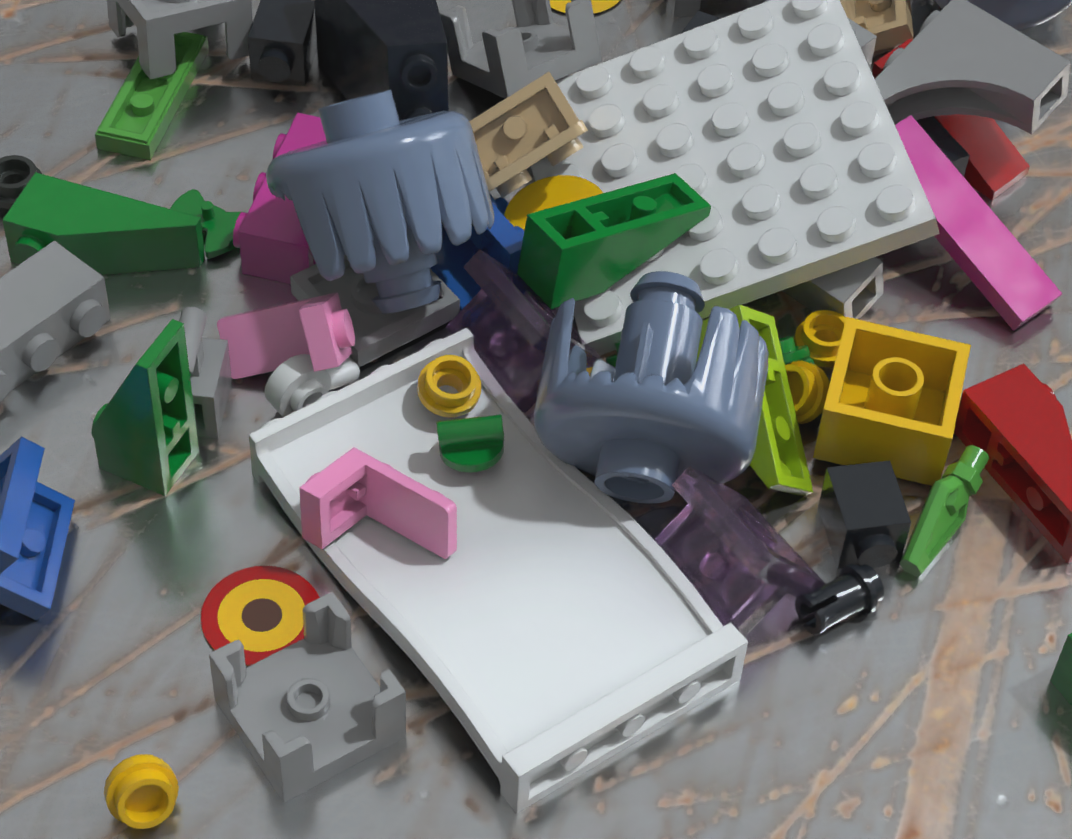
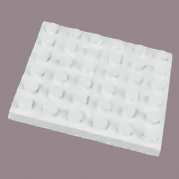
M769 0L556 80L557 85L579 121L582 120L588 131L578 137L583 148L555 166L551 165L547 157L531 166L535 181L558 175L577 176L591 181L603 193L676 173L711 205L710 214L707 218L603 293L575 301L574 317L582 345L589 359L616 350L614 343L621 340L626 308L631 303H634L630 297V292L640 278L647 273L656 271L673 272L694 280L700 288L705 303L704 309L698 313L703 319L710 316L713 306L730 309L940 234L936 217L840 0Z

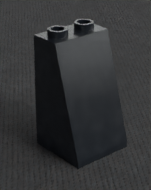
M314 0L318 66L347 100L391 89L399 121L435 112L449 111L447 39L436 0Z

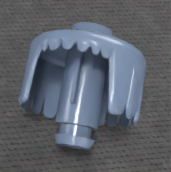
M391 89L319 108L318 112L326 140L289 151L274 158L268 165L266 180L272 195L285 200L286 196L289 200L293 201L300 225L320 275L327 281L341 278L345 273L344 255H347L355 273H363L366 283L375 282L379 296L374 297L372 301L383 314L416 308L439 298L441 281L432 280L429 268L438 263L435 253L439 252L442 246L441 223L447 232L449 240L456 246L466 242L471 237L472 226H474L476 233L480 235L486 231L487 227L491 229L494 224V210L469 120L463 114L456 111H441L399 121Z
M666 271L650 272L643 275L630 292V297L634 303H631L626 308L616 367L598 359L593 363L589 375L586 371L587 356L585 351L577 345L570 350L575 299L566 300L560 305L556 316L551 322L534 408L535 431L541 443L553 455L564 463L575 466L579 471L594 476L595 485L602 492L621 500L647 504L669 501L673 498L675 491L700 490L724 484L737 478L747 469L756 449L769 355L764 339L759 336V332L754 326L744 320L739 329L738 319L734 312L727 308L713 306L697 360L703 320L698 313L705 306L698 284L691 278L678 273Z

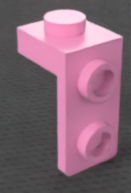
M338 292L225 316L217 322L220 339L228 340L231 377L233 379L272 372L287 359L300 354L310 355L314 372L339 367L353 353L351 347L355 345L353 323L348 310L341 307Z
M355 447L321 472L312 475L305 484L299 487L302 538L320 549L325 548L367 515L444 559H447L457 550L456 504L440 492L422 485L395 470L390 465L380 462Z

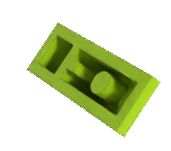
M742 305L732 307L729 310L736 314L739 329L742 321H748L759 332V336L764 339L769 352L768 371L756 449L750 466L769 489L798 496L814 493L774 316ZM709 318L703 320L697 360L700 355Z

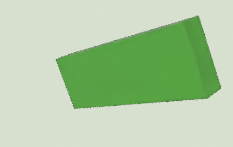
M189 32L174 34L176 71L171 75L149 79L140 66L138 56L95 133L97 149L146 160L152 159L209 52L208 36Z

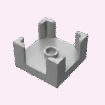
M107 0L109 27L117 37L125 36L127 27H131L134 24L137 27L139 63L149 79L171 75L176 71L174 34L225 23L226 55L228 58L233 60L249 56L248 35L253 23L252 0Z
M512 0L517 26L508 27L500 31L495 29L482 32L483 40L474 44L465 7L458 5L440 12L447 39V52L452 75L505 99L547 72H550L556 81L602 61L591 0H571V2L566 4L565 11L569 29L554 23L549 0Z
M333 591L308 603L303 608L304 639L246 668L244 646L240 640H235L209 653L215 701L283 803L406 738V691L389 669L381 672L380 686L352 648L351 619L347 610Z

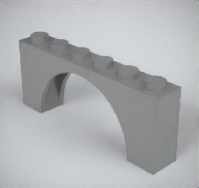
M951 0L941 11H933L926 18L919 34L905 49L898 48L890 55L883 71L877 76L875 81L894 124L899 123L910 115L915 120L939 115H976L1006 122L1032 135L1067 97L1070 61L969 1ZM874 257L782 291L812 312L831 310L845 317L859 320L884 294L883 262Z

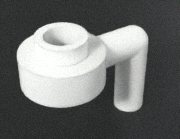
M296 355L284 361L271 374L265 386V398L282 417H285L316 402L322 395L328 393L329 390L354 383L359 378L360 369L357 363L349 356L339 367L314 372L310 355Z

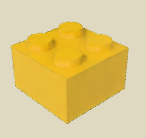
M846 317L813 458L841 465L890 460L896 478L932 486L935 481L940 480L953 439L971 345Z

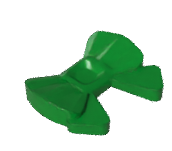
M194 189L185 192L173 203L170 209L201 217L202 230L207 232L204 247L207 258H214L237 248L233 245V232L236 220L241 212H226L224 209L213 205L210 201H205L200 192Z

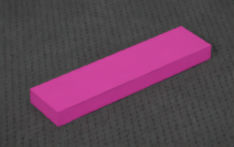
M910 115L895 124L936 217L940 234L934 237L1013 331L1053 304L1062 295V292L913 116Z

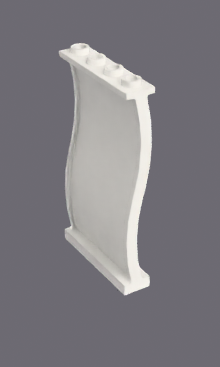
M465 328L444 339L434 340L422 350L391 365H383L369 376L338 391L328 392L322 395L316 402L283 418L273 419L264 424L259 430L250 433L252 475L258 483L263 481L266 483L301 535L299 487L305 484L312 475L324 470L353 447L380 462L390 465L395 470L422 485L440 492L456 504L457 550L447 559L438 556L367 515L323 549L308 541L306 542L343 588L408 655L436 689L493 769L500 781L501 795L517 814L741 679L748 641L731 622L725 626L721 624L692 583L629 513L606 493L598 489L595 483L575 466L561 461L541 443L534 426L506 394L475 351L473 345L474 335ZM456 355L466 359L473 365L480 377L481 394L479 401L473 410L463 416L448 418L436 415L429 411L418 397L417 383L422 369L440 356ZM449 385L439 387L440 390L446 393H459L454 387ZM502 415L504 453L494 466L483 471L469 473L454 470L442 461L439 453L437 421Z

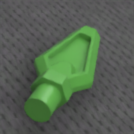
M973 445L967 446L958 462L948 465L942 479L935 481L931 486L899 562L904 571L919 577L966 520L969 496L976 494L983 483L980 474L989 460L988 454L983 449Z

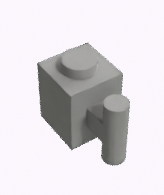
M186 307L181 312L179 322L184 323L197 437L218 439L232 383L228 340L203 337L207 319L205 312L196 307Z

